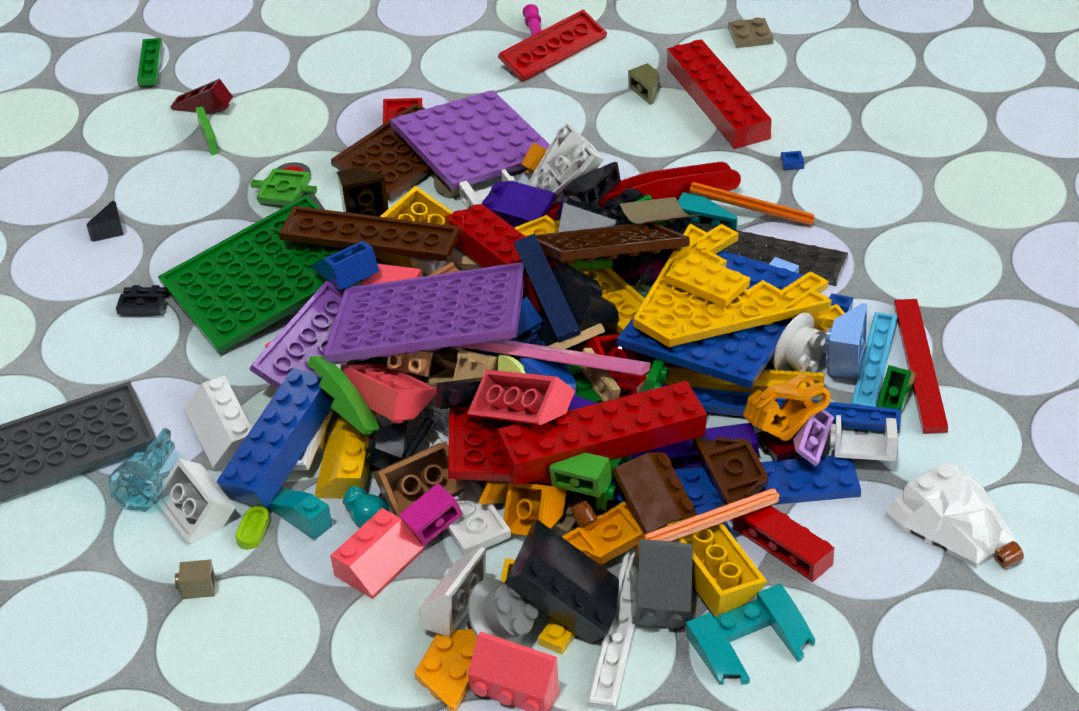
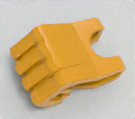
M799 375L784 383L771 385L763 392L757 390L747 399L743 416L756 428L772 434L774 437H778L779 440L788 441L811 416L828 407L831 402L830 392L822 385H814V381L810 377ZM806 382L805 388H799L802 383ZM822 393L823 396L819 402L815 403L811 400L815 395ZM786 398L784 404L779 408L775 399Z

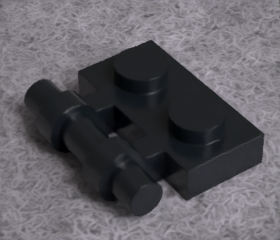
M132 285V287H124V294H120L116 305L117 315H161L166 301L165 296H168L169 293L166 287H160V285H152L151 287Z

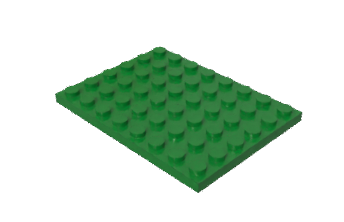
M308 195L301 197L158 276L163 287H166L168 293L218 354L303 307L327 280L316 272L311 265L346 249L280 240L279 232L293 206L321 209Z

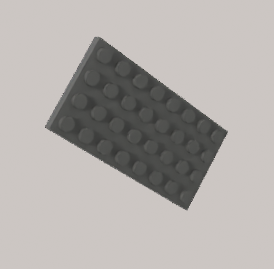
M128 381L1 424L0 501L158 446L156 436L131 382Z

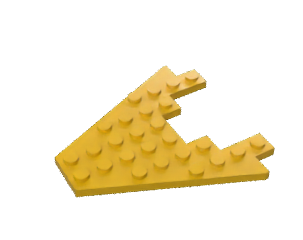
M690 224L683 234L690 237V246L681 247L680 251L672 252L634 316L633 326L662 344L672 347L760 325H771L777 321L794 318L804 312L810 314L830 309L832 300L820 294L828 289L829 281L811 271L782 290L762 280L750 289H745L726 308L665 283V275L690 253L726 267L727 260L716 254L738 241L739 233L723 224L709 232H705Z

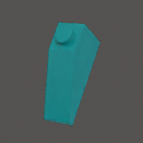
M682 193L678 200L682 210L688 215H701L682 218L681 220L706 231H710L723 224L737 232V216L703 196Z
M280 488L268 506V509L313 540H316L333 526L329 505L312 493Z

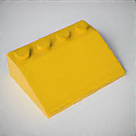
M415 186L380 217L445 225V216L452 214L453 211ZM374 252L375 257L381 259L382 262L413 268L410 257Z

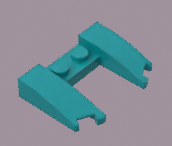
M781 583L758 592L757 600L714 618L709 612L686 622L687 639L719 685H723V675H738L741 685L750 683L746 670L730 644L734 640L771 625L797 662L802 661L804 658V652L800 650L807 641L810 645L814 646L816 641L799 609Z

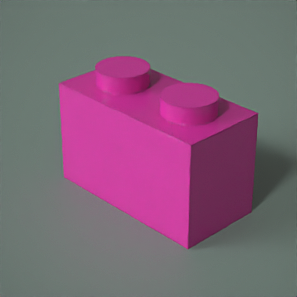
M437 483L399 514V517L405 522L418 541L425 546L463 515V512L456 499Z

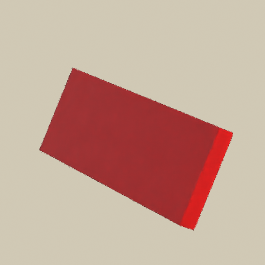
M583 9L500 52L498 58L523 82L606 38L607 32Z

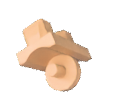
M421 350L413 354H393L388 357L387 369L428 377L430 376V363L433 352Z

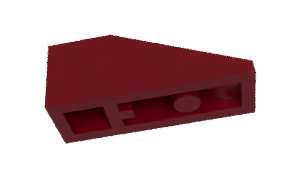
M219 78L178 96L170 108L178 111L196 112L195 108L202 106L205 113L222 112L230 106L229 102L233 96Z

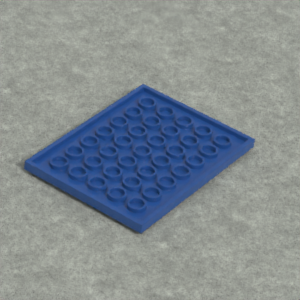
M724 250L716 254L727 260L726 268L751 278L750 286L746 288L747 290L762 280L782 290L805 275L789 271L786 268L769 265L765 262L752 260L742 255L728 253ZM632 318L617 337L616 346L751 389L773 356L784 329L794 318L672 347L662 344L634 327Z

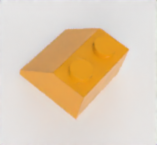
M508 482L503 520L510 528L511 534L527 536L535 519H538L551 529L564 513L567 490L529 483L515 486L513 482Z

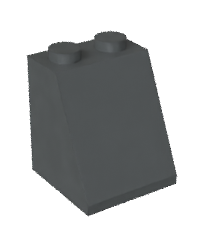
M639 539L629 571L632 624L670 628L686 627V622L691 613L692 544Z

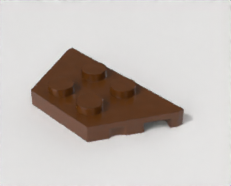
M697 437L692 440L725 505L757 494L768 484L769 476L748 439L716 437V440H706Z

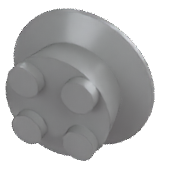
M489 578L478 582L473 587L468 599L469 621L467 622V628L473 629L477 638L481 631L520 644L524 635L532 629L534 619L538 616L536 605L504 582Z

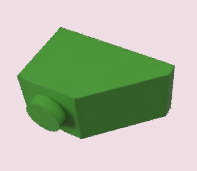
M586 452L553 463L549 467L552 486L598 498L612 477L609 458Z

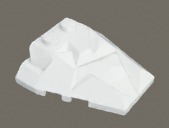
M948 462L907 483L904 487L903 495L896 498L885 513V516L903 532L910 535L914 531L925 537V543L932 546L936 542L947 548V554L975 568L994 558L996 549L1011 541L1016 542V539L982 484L964 468L956 465L953 466Z

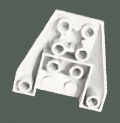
M566 123L564 127L558 130L556 137L553 139L527 185L554 192L557 195L554 199L556 200L563 195V189L572 180L596 170L604 158L588 140Z

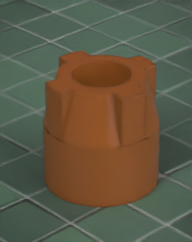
M585 499L570 507L578 527L597 518L592 507Z
M1011 541L995 550L994 559L1003 569H1006L1023 560L1024 553L1018 543Z

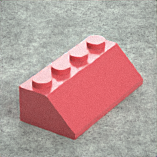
M381 362L341 365V370L358 389L369 408L375 411L376 415L389 418V421L392 423H403L404 420L414 419L436 395L437 388L401 371L387 369V365Z
M486 370L467 414L473 417L542 425L566 414L575 390L556 376Z

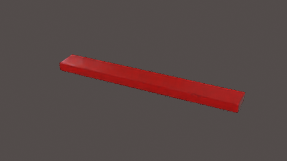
M894 300L895 314L898 316L897 322L908 370L916 373L912 388L923 434L948 433L947 418L918 300Z

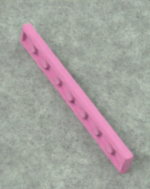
M493 340L484 344L471 343L461 346L463 348L640 376L647 373L650 367V362L508 340Z

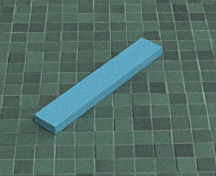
M874 313L851 404L877 406L897 324V315Z

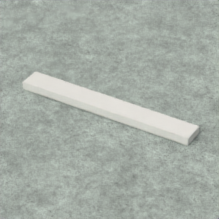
M637 545L624 553L618 577L617 613L608 635L603 637L588 697L589 708L616 711L636 624H632L629 571Z

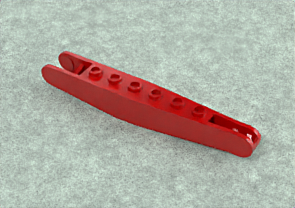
M723 161L649 171L621 180L597 204L604 209L603 204L605 201L615 199L624 190L629 188H635L643 192L644 197L649 194L653 200L675 197L677 201L683 192L690 194L689 190L692 182L731 191L739 186L741 176ZM560 202L551 205L545 214L553 221Z

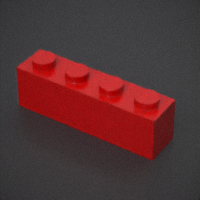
M771 505L733 519V529L811 582H814L833 566L835 547Z

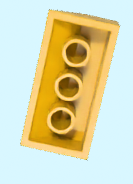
M371 410L376 419L375 411ZM342 416L335 420L329 428L314 494L317 498L344 499V495L351 486H358L366 491L371 464L365 463L367 452L364 451V446L369 437L372 438L374 434H362Z
M723 523L671 541L693 545L692 586L715 617L747 604L767 583L765 577Z

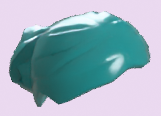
M358 486L349 487L342 501V504L350 511L351 519L359 528L380 509L383 508L390 511L387 503L381 497L367 494L365 490Z

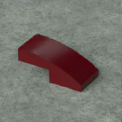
M764 431L756 433L757 440L765 453L770 452L776 462L799 455L795 451L792 438L788 441H783Z

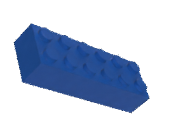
M291 369L216 481L230 500L268 508L332 409L331 405L334 398L319 386L322 379L321 375L316 372Z

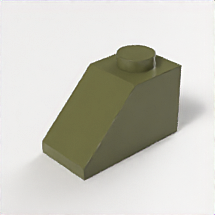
M648 63L628 71V87L651 105L654 103L659 88V73Z

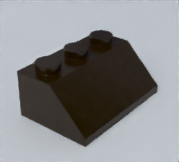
M359 167L337 171L343 212L380 217L389 209L383 174Z

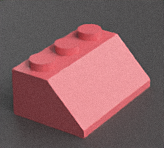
M382 508L330 555L334 576L374 599L424 551V547L401 518Z
M480 631L468 671L470 691L478 696H486L504 705H512L525 711H549L559 693L557 657Z

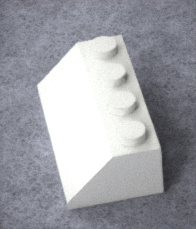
M225 375L202 383L184 407V411L213 470L226 467L252 429V426Z

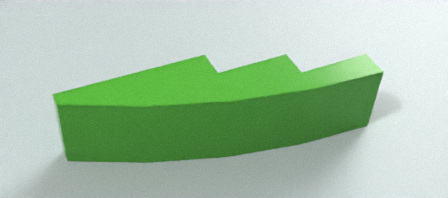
M310 356L307 365L322 376L319 386L334 398L331 408L362 434H375L380 427L371 409L354 384L334 363L327 362L324 356Z

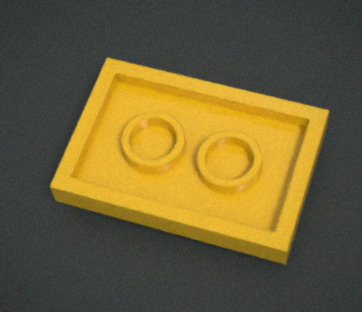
M691 253L665 275V283L725 308L750 286L751 279L740 272L733 271Z

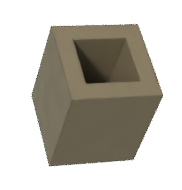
M212 560L180 562L179 573H175V587L180 589L183 599L214 596L216 576Z

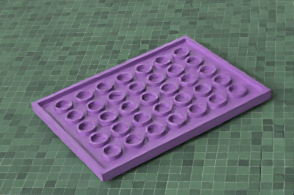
M523 263L345 288L324 352V359L329 363L341 364L349 360L357 359L363 361L370 357H390L393 354L399 353L413 354L421 350L435 351L442 347L452 346L457 348L465 344H484L493 340L507 341L515 338L518 332L526 275Z

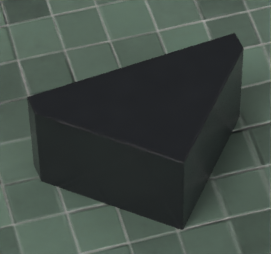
M111 201L86 224L90 240L93 242L124 235L115 201Z

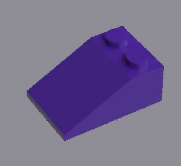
M499 181L492 186L491 191L482 201V204L515 228L545 216L557 195L554 192L515 181Z

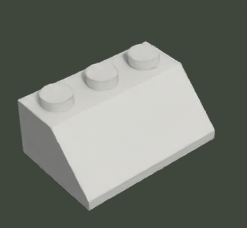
M182 459L177 460L154 497V500L187 543H193L222 528L235 509V505L201 464Z
M479 547L459 558L450 569L446 570L443 579L433 587L429 597L423 600L419 606L418 614L421 616V628L449 637L453 634L468 613V599L471 590L478 582L486 579V548Z

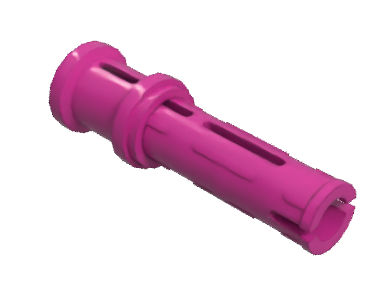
M526 5L522 13L525 17V24L530 28L531 36L542 31L540 26L541 17L536 5Z

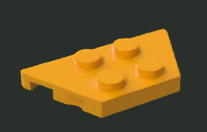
M626 500L597 516L591 522L570 531L562 537L597 563L604 564L638 545L639 539H643L644 534Z
M473 629L455 630L450 637L437 633L414 672L415 679L423 687L428 688L430 694L436 700L440 699L447 706L448 711H457L469 689L468 671L477 641Z

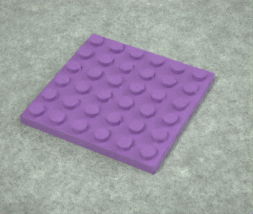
M494 90L392 118L390 124L452 191L459 189V183L464 181L472 185L501 176V170L503 169L511 173L527 168L521 165L532 143L542 146L547 150L550 146Z

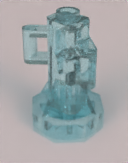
M163 428L144 453H134L129 461L123 462L108 478L111 497L125 509L146 512L163 495L162 479L158 473L175 448L174 442L171 441V431L169 429Z

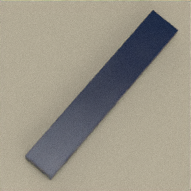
M535 233L514 241L518 255L558 343L580 335L581 332Z

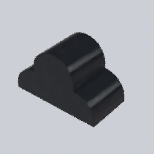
M557 262L554 275L580 332L597 324H602L605 332L598 336L612 335L618 324V310L614 303L602 297V289L598 281L568 264ZM544 313L539 337L545 343V346H549L558 342ZM586 340L566 350L577 351L589 340Z

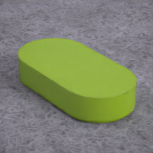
M255 506L245 512L235 534L237 545L240 548L246 550L253 549L262 542L270 523L269 512L266 508Z

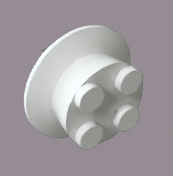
M804 312L797 315L784 329L773 355L774 370L790 371L794 368L798 372L815 373L818 369V361L822 354L826 352V333L814 328V318L811 314Z

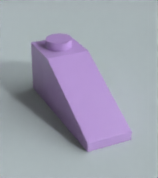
M824 409L811 416L792 437L795 451L814 466L820 461L834 419Z

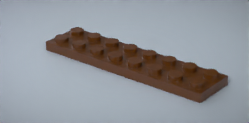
M293 206L279 232L280 240L339 248H348L364 241L373 248L375 253L448 262L460 235V227Z

